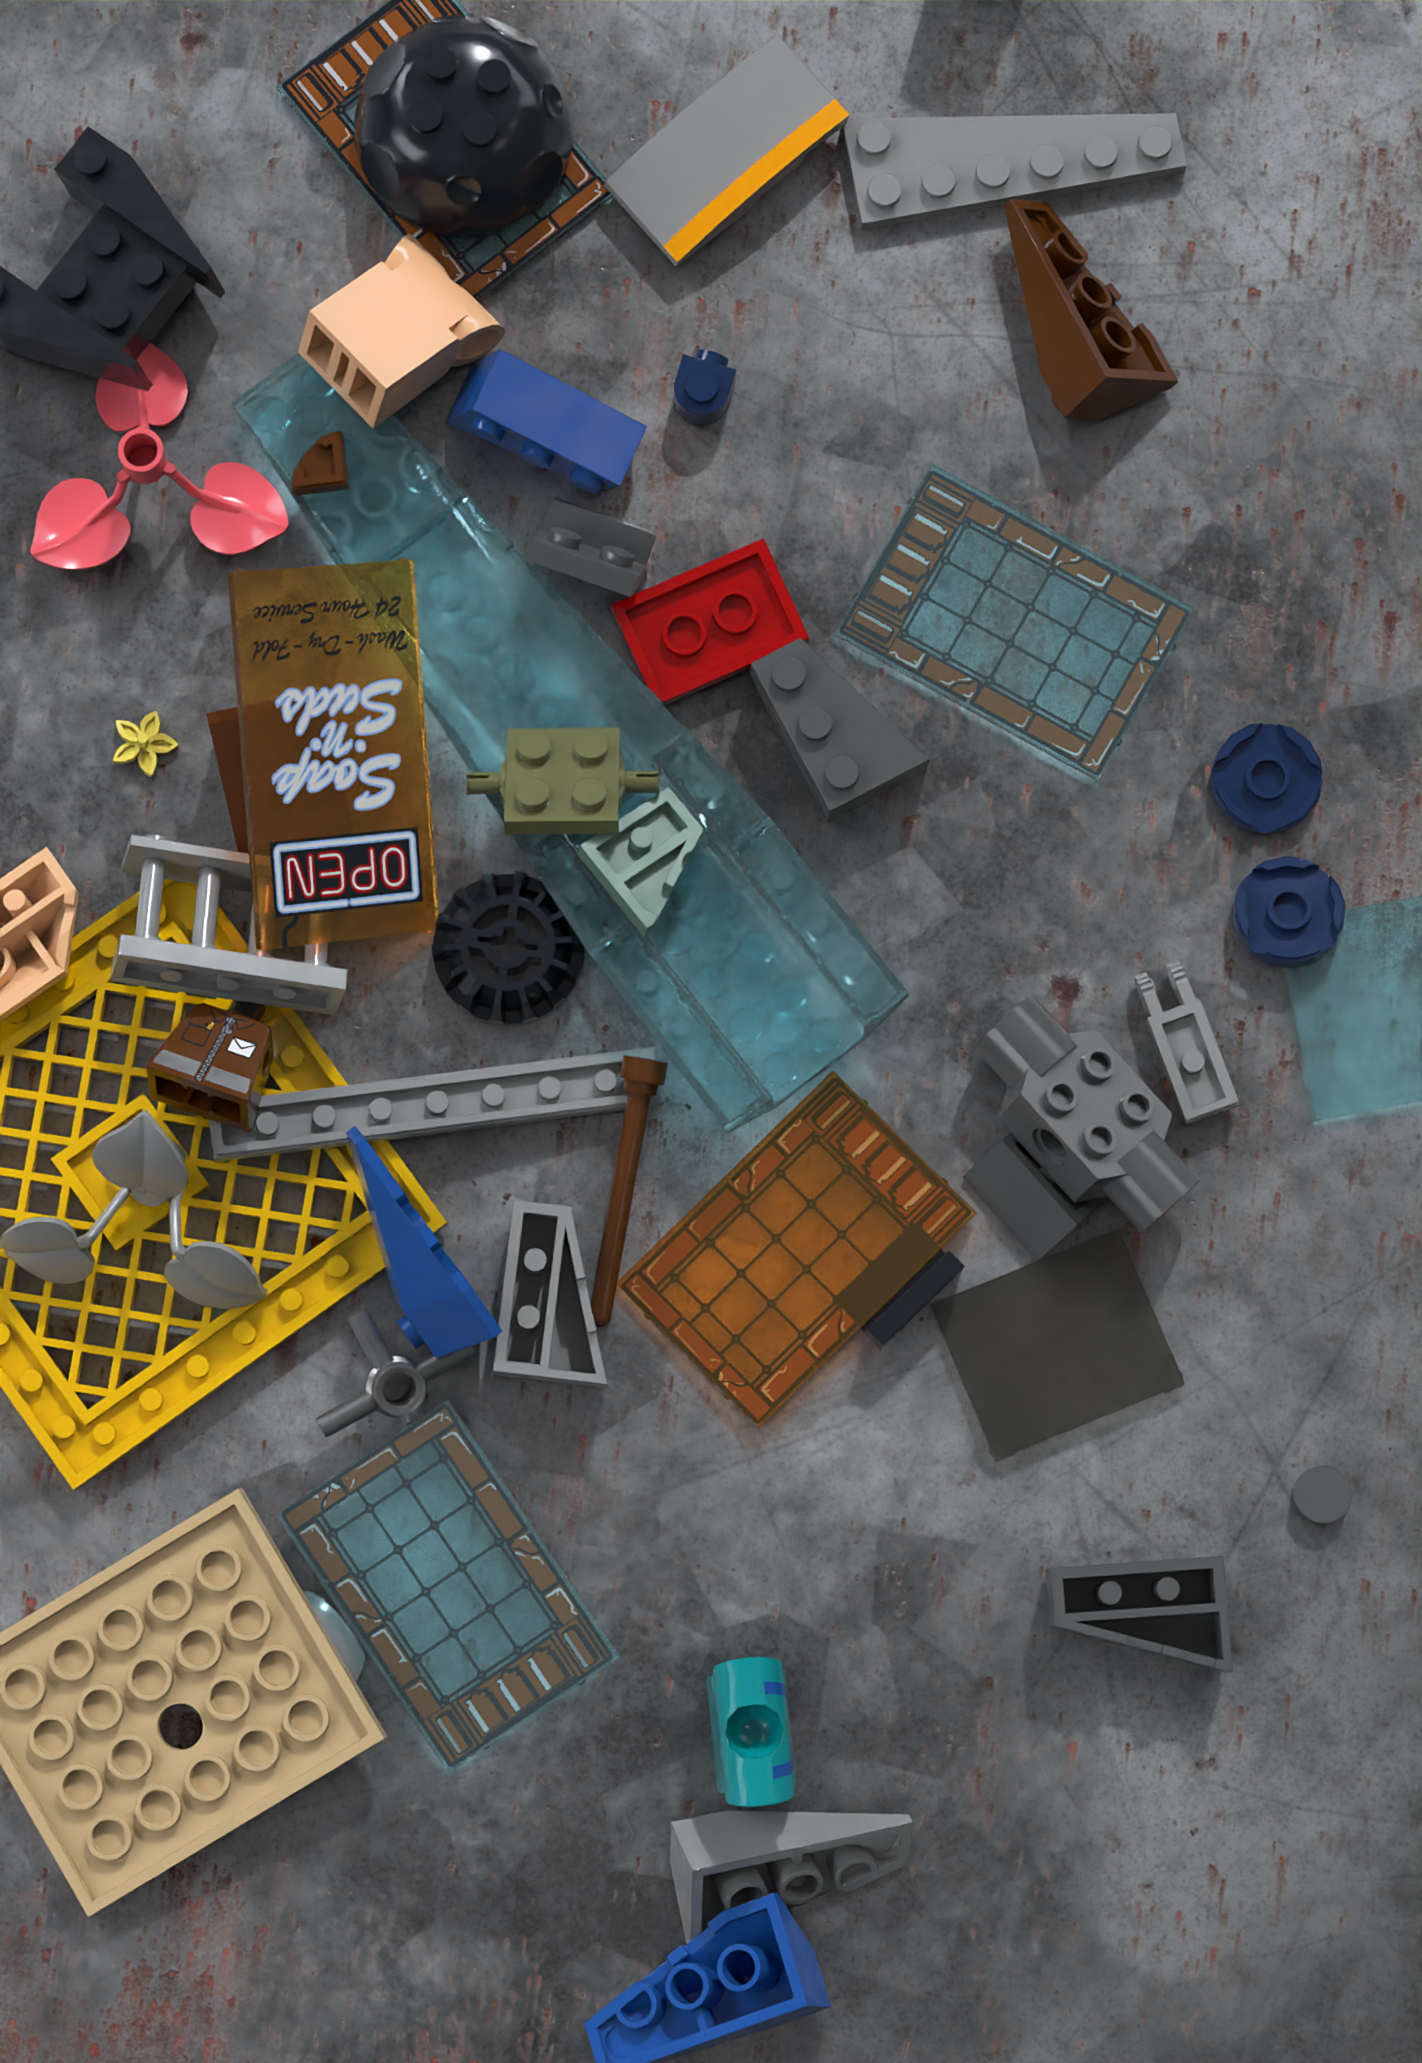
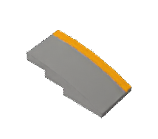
M776 34L724 75L646 142L605 181L604 186L675 266H678L754 208L763 193L798 168L807 153L847 123L850 114L782 38Z

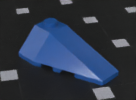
M356 1126L348 1130L346 1135L396 1303L405 1314L396 1322L415 1349L426 1343L437 1358L490 1340L503 1332L464 1275L444 1252L439 1240L416 1209L410 1204V1200Z

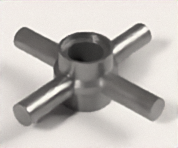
M367 1307L358 1308L348 1314L346 1318L372 1365L365 1380V1391L315 1419L326 1438L376 1410L388 1417H400L405 1428H408L425 1416L420 1405L423 1403L427 1393V1382L477 1355L473 1346H469L437 1358L432 1353L417 1362L405 1356L392 1355ZM394 1373L408 1374L410 1385L406 1394L396 1400L384 1398L382 1387L385 1380ZM434 1439L433 1442L441 1454H445L436 1439ZM430 1442L418 1450L426 1466H430L438 1461L439 1455Z

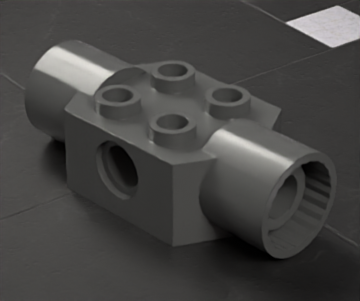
M1030 995L1002 1018L973 1047L1008 1086L998 1119L1074 1203L1109 1197L1142 1234L1201 1181L1165 1141L1172 1112L1096 1029L1068 1034L1033 995Z

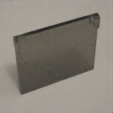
M1119 1228L930 1304L988 1445L989 1455L993 1457L995 1462L1151 1397L1185 1386L1183 1373L1179 1370L1173 1353H1171Z

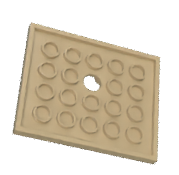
M243 1488L236 1489L0 1632V1764L88 1917L96 1914L388 1737ZM174 1704H187L193 1707L202 1719V1735L198 1742L188 1749L170 1746L165 1742L160 1732L163 1713Z

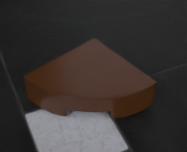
M342 431L332 432L319 438L316 444L304 454L299 464L297 463L292 476V492L294 496L350 490L345 439Z

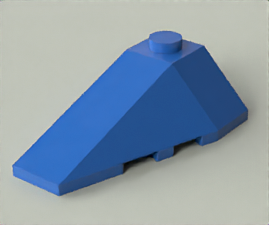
M771 1893L722 1911L707 1923L708 1927L685 1946L680 1945L666 1957L668 1960L641 1982L636 1981L585 2022L595 2063H660L777 2027L830 2008L831 2003L815 1951L779 1894Z

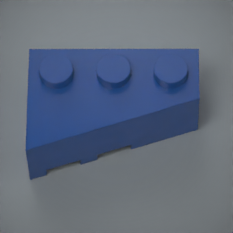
M501 349L472 363L445 423L519 454L523 459L536 466L546 469L551 468L569 476L568 481L574 486L593 494H599L600 490L606 492L621 485L647 428L646 425Z

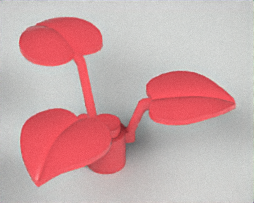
M149 343L136 360L153 384L149 391L99 378L97 383L96 405L101 419L111 430L120 433L127 432L121 438L118 445V456L123 469L117 473L118 481L113 495L108 499L105 490L100 484L85 478L68 479L57 484L47 493L38 510L30 553L35 560L63 570L92 569L112 561L125 548L131 535L129 520L121 511L115 508L122 501L128 483L133 480L139 484H151L158 481L163 475L169 476L189 495L199 499L191 510L190 524L199 542L215 553L238 555L252 551L284 534L289 527L286 508L279 493L262 474L247 465L234 462L214 465L206 474L203 490L189 481L176 469L173 463L168 462L161 439L155 432L150 430L149 425L164 427L174 422L181 415L187 404L188 385L181 368L176 362Z

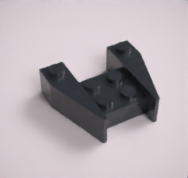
M88 126L54 170L69 194L97 214L37 290H34L0 266V345L13 354L149 391L153 384L138 361H136L196 283H199L219 298L225 294V290L212 267L132 156Z

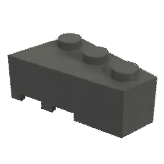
M801 638L751 663L750 679L827 822L852 811L927 771L930 759Z
M1223 1556L1056 1567L1045 1570L1049 1624L1051 1628L1225 1673L1233 1672Z

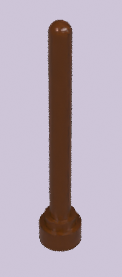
M623 1055L620 1078L625 1079L623 1090L628 1091L591 1300V1309L596 1327H604L611 1321L651 1095L657 1096L658 1085H664L667 1062Z

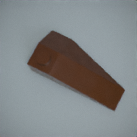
M1010 199L1005 204L1004 209L1040 373L1051 392L1053 404L1063 414L1064 418L1101 420L1175 386L1179 381L1155 337L1143 323L1134 328L1115 304L1122 298L1120 293L1112 283L1104 285L1086 268L1084 264L1088 260V253L1049 204Z

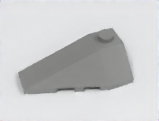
M725 1810L671 1822L670 1866L686 1944L708 1927L707 1923L722 1911L771 1893H778L788 1910H791L794 1917L812 1909L808 1901L833 1889L838 1888L840 1891L850 1892L910 1864L913 1822L909 1814Z

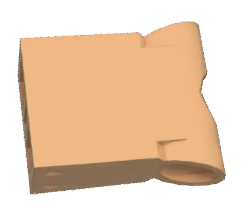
M408 233L396 245L385 263L381 261L309 311L298 353L374 429L446 375L451 366L471 363L490 352L505 335V328L469 292L451 280L444 267L412 234Z

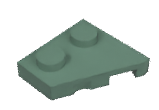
M668 787L619 819V834H597L580 845L577 855L643 937H645L653 930L700 841L704 829L671 788Z

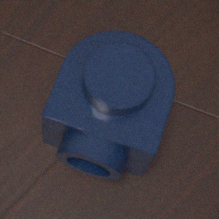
M702 349L697 350L695 357L683 354L674 382V405L679 416L687 423L695 426H708L719 421L726 413L736 383V369L727 367L729 360L725 356Z

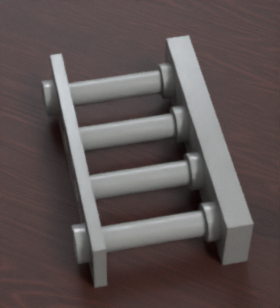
M131 835L122 861L121 872L141 875L136 930L133 936L120 935L112 959L110 981L335 1016L346 991L348 970L331 967L327 964L331 912L308 914L303 962L277 959L271 955L275 911L271 857L173 842L161 835H146L143 837ZM164 879L197 884L192 944L162 941L158 937ZM220 888L253 893L248 953L246 954L220 950L215 946Z

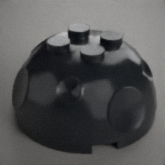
M443 16L432 19L429 23L423 24L399 37L376 58L367 72L354 116V144L361 169L370 186L374 189L381 202L398 218L415 228L437 236L458 239L481 238L501 233L504 228L532 212L535 214L554 194L566 172L573 146V112L567 90L560 76L535 40L523 32L489 17Z

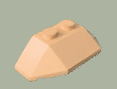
M47 847L0 878V1022L68 974L79 892Z

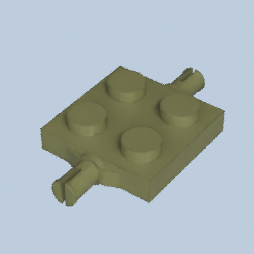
M620 727L507 728L506 757L501 765L500 772L466 771L467 795L500 794L504 805L505 835L619 834V812L626 793L660 794L659 769L626 771L621 757Z

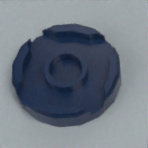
M1258 723L1250 724L1230 735L1215 756L1210 780L1213 799L1224 817L1241 830L1268 835L1284 833L1305 820L1319 801L1323 783L1321 759L1307 738L1292 727L1281 724Z
M1283 856L1263 861L1252 869V873L1246 876L1244 881L1242 880L1235 893L1232 920L1238 939L1251 955L1271 966L1296 968L1315 963L1333 949L1344 927L1346 904L1340 885L1335 879L1318 869L1319 865L1308 859Z

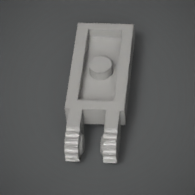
M1175 961L1167 964V978L1181 1006L1163 1012L1154 982L1146 972L1134 976V983L1147 1015L1145 1022L1182 1120L1186 1126L1238 1107L1240 1104L1200 999L1196 1000L1180 961Z

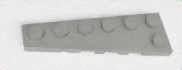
M1176 113L849 118L842 127L861 230L1004 205L1010 199L1026 201L1185 172L1187 167Z

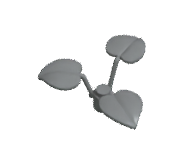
M147 1110L139 1113L122 1127L104 1135L95 1145L92 1154L95 1167L108 1181L121 1187V1189L86 1234L77 1237L72 1226L61 1219L35 1217L14 1224L2 1234L0 1239V1248L4 1249L5 1254L29 1273L43 1280L58 1284L80 1282L92 1273L95 1265V1259L86 1247L94 1243L130 1193H132L136 1201L150 1207L160 1206L166 1200L169 1202L170 1249L177 1258L166 1264L164 1276L169 1284L183 1297L202 1306L229 1309L256 1303L262 1300L268 1292L261 1284L253 1266L231 1247L209 1241L192 1243L187 1249L183 1246L181 1241L180 1201L188 1182V1171L184 1164L186 1155L177 1143L170 1140Z

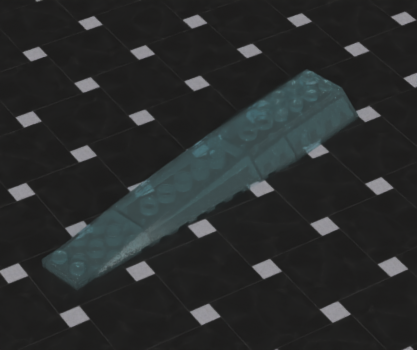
M299 353L232 402L235 411L264 446L263 452L359 601L362 603L365 598L364 603L366 605L363 607L366 611L369 610L368 615L381 634L383 632L386 633L385 641L393 630L396 631V637L402 630L405 631V635L398 647L408 642L407 648L400 651L396 649V645L401 637L400 635L391 650L470 772H500L501 765L506 757L507 728L620 727L621 757L626 771L659 769L660 792L670 787L704 830L700 841L653 930L645 937H643L577 855L580 845L597 834L511 835L590 957L727 1133L775 1109L862 1043L909 996L907 990L765 811L722 765L719 766L684 725H681L663 706V702L650 688L646 687L633 674L621 657L604 643L578 611L571 607L551 586L550 581L536 567H533L529 561L525 560V557L518 551L507 535L490 521L478 508L477 503L460 485H457L447 475L435 458L394 415H391L373 429ZM342 431L345 439L350 490L294 496L292 492V476L297 463L299 464L304 454L316 444L319 438L332 432ZM400 596V603L390 611L392 614L396 612V609H399V613L396 616L390 617L389 609L398 601H391V598ZM380 597H383V601L388 602V607L380 616L375 618L378 608L376 603L380 602ZM385 605L381 606L377 615L384 609ZM394 634L388 640V646H390ZM626 793L625 800L620 808L619 819L656 796L657 793ZM485 794L504 823V805L500 794Z

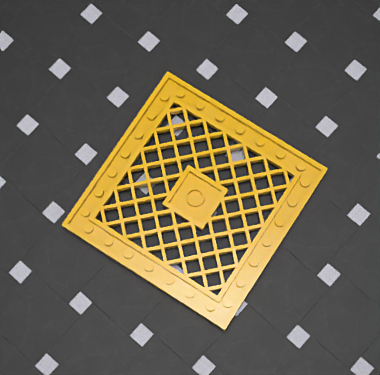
M164 879L158 937L162 941L171 942L174 940L176 943L192 944L197 884ZM139 891L72 938L67 976L0 1022V1062L3 1060L0 1075V1139L1 1137L29 1141L24 1171L0 1167V1177L22 1180L17 1210L0 1208V1217L15 1220L14 1224L35 1217L57 1218L67 1222L75 1230L88 1232L94 1225L93 1222L68 1219L72 1190L96 1222L121 1187L108 1181L95 1167L92 1158L95 1145L104 1135L122 1127L139 1113L147 1110L170 1140L177 1143L186 1155L184 1164L188 1171V1182L180 1201L181 1241L183 1246L188 1247L192 1243L204 1241L186 1238L191 1208L220 1212L215 1242L231 1247L243 1257L253 1258L252 1266L257 1272L259 1280L263 1260L291 1265L263 1284V1287L268 1290L267 1295L256 1303L239 1308H230L213 1321L214 1308L204 1306L201 1322L172 1317L176 1290L169 1284L164 1275L139 1271L145 1241L170 1245V1235L149 1232V1230L170 1216L169 1202L166 1200L160 1206L150 1207L136 1201L132 1193H130L92 1244L91 1254L95 1259V1265L92 1273L86 1278L82 1302L53 1298L56 1283L46 1280L42 1296L14 1292L18 1264L5 1254L4 1249L0 1248V1258L8 1259L3 1287L0 1284V1387L74 1491H77L386 1270L350 1145L314 1149L312 1151L308 1176L279 1171L282 1154L271 1155L269 1170L239 1165L240 1159L229 1160V1163L214 1162L212 1160L200 1159L205 1129L210 1130L207 1118L199 1115L191 1117L167 1113L169 1105L159 1101L156 1110L144 1093L129 1103L133 1077L148 1080L147 1069L135 1067L140 1038L165 1042L184 1019L186 1006L193 1007L196 1004L206 1003L227 1011L232 1002L230 999L215 997L216 999L191 996L185 992L178 991V993L149 989L146 986L138 985V987L116 984L113 983L114 981H110L112 959L120 935H135ZM218 905L215 946L220 950L248 953V945ZM108 993L136 997L131 1026L103 1022ZM96 995L92 1020L66 1016ZM147 999L176 1004L171 1032L142 1028ZM264 1005L266 1010L260 1022L267 1024L272 1029L273 1061L269 1073L281 1090L264 1088L262 1096L348 1085L294 1009ZM61 1026L90 1030L85 1059L56 1054ZM50 1027L45 1053L19 1049ZM101 1032L129 1036L124 1065L96 1061ZM15 1058L43 1063L38 1092L10 1087ZM54 1065L83 1069L78 1098L49 1094ZM94 1071L122 1075L117 1105L89 1100ZM8 1098L36 1102L31 1131L3 1127ZM47 1104L76 1108L71 1138L42 1133ZM87 1110L113 1114L82 1136ZM166 1123L195 1127L190 1156ZM389 1141L369 1142L410 1200V1204L416 1209L433 1234L448 1225ZM40 1143L66 1147L51 1158L63 1177L35 1173ZM323 1149L347 1182L318 1178ZM199 1169L227 1173L222 1203L196 1199L197 1196L211 1187ZM237 1175L267 1179L262 1209L232 1204ZM277 1181L306 1186L302 1215L272 1211ZM33 1182L62 1187L57 1216L28 1212ZM316 1187L346 1192L341 1222L311 1217ZM357 1195L367 1211L351 1221L355 1196ZM231 1214L260 1219L255 1249L226 1244ZM270 1220L300 1225L295 1255L265 1250ZM310 1227L337 1231L305 1254ZM105 1236L117 1252L133 1243L129 1269L100 1265ZM98 1274L127 1278L122 1309L93 1304ZM138 1280L167 1285L162 1315L132 1311ZM13 1301L41 1305L36 1333H34ZM51 1307L80 1312L75 1342L46 1338ZM91 1313L120 1318L115 1349L86 1344ZM131 1320L160 1324L155 1355L125 1350ZM170 1326L197 1330L192 1336L166 1353ZM45 1347L73 1351L68 1379ZM84 1353L113 1358L108 1389L79 1384ZM124 1360L151 1364L119 1387ZM78 1393L105 1398L88 1409Z

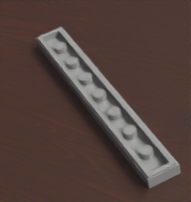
M656 1046L265 1095L261 1098L250 1132L208 1119L214 1162L345 1146L349 1145L346 1132L354 1126L358 1128L369 1143L625 1110L628 1091L623 1090L625 1079L620 1078L623 1055L659 1061L658 1050ZM658 1085L657 1096L651 1095L649 1107L664 1105L663 1085Z

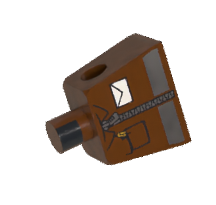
M232 1000L227 1011L206 1003L194 1005L147 1064L150 1099L250 1132L273 1061L272 1029L267 1024L260 1022L266 1010L263 1004Z

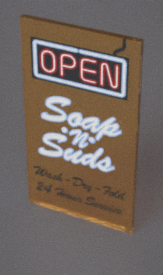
M401 557L396 561L250 571L239 568L234 572H227L256 950L271 952L277 948L415 932H433L436 929V920L439 916L414 559L407 560Z

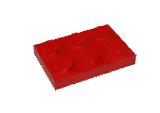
M764 538L611 604L613 616L656 709L748 670L752 662L799 638L809 643V636Z

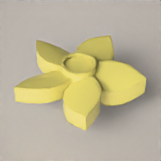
M157 711L149 713L142 719L140 729L129 721L116 720L118 733L126 743L117 749L113 758V763L126 764L138 757L141 770L153 778L157 768V755H168L179 748V744L173 738L159 733L160 721Z

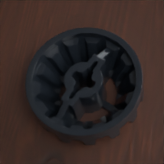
M514 871L513 874L495 875L492 872L482 875L480 880L465 888L460 887L453 894L452 900L444 911L439 913L436 920L432 956L439 981L448 997L458 1008L469 1016L487 1024L516 1027L546 1018L568 1000L575 990L583 971L585 943L582 927L573 905L569 904L554 885L548 881L544 883L529 877L525 872ZM499 906H509L507 919H500L492 923L486 930L472 928L478 918L485 912ZM519 907L531 912L541 922L546 932L547 940L532 938L529 929L522 922L516 920ZM513 935L516 937L517 946L524 949L523 951H513L511 960H503L500 950L492 946L504 944L506 936ZM470 955L485 957L488 966L498 974L497 981L483 975L473 964ZM530 965L539 966L529 977L517 982L506 983L507 976L519 975L525 972Z

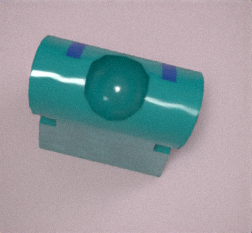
M769 1657L740 1658L715 1666L712 1670L713 1676L706 1677L717 1792L725 1794V1801L728 1804L744 1807L773 1805L791 1799L795 1795L797 1777L786 1669H783L780 1660Z

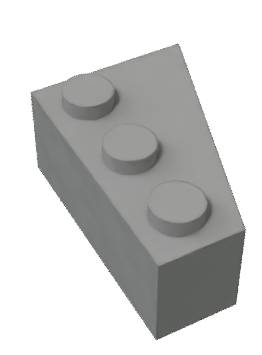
M522 1200L513 1201L498 1324L503 1332L497 1335L493 1375L599 1388L607 1387L571 1206Z

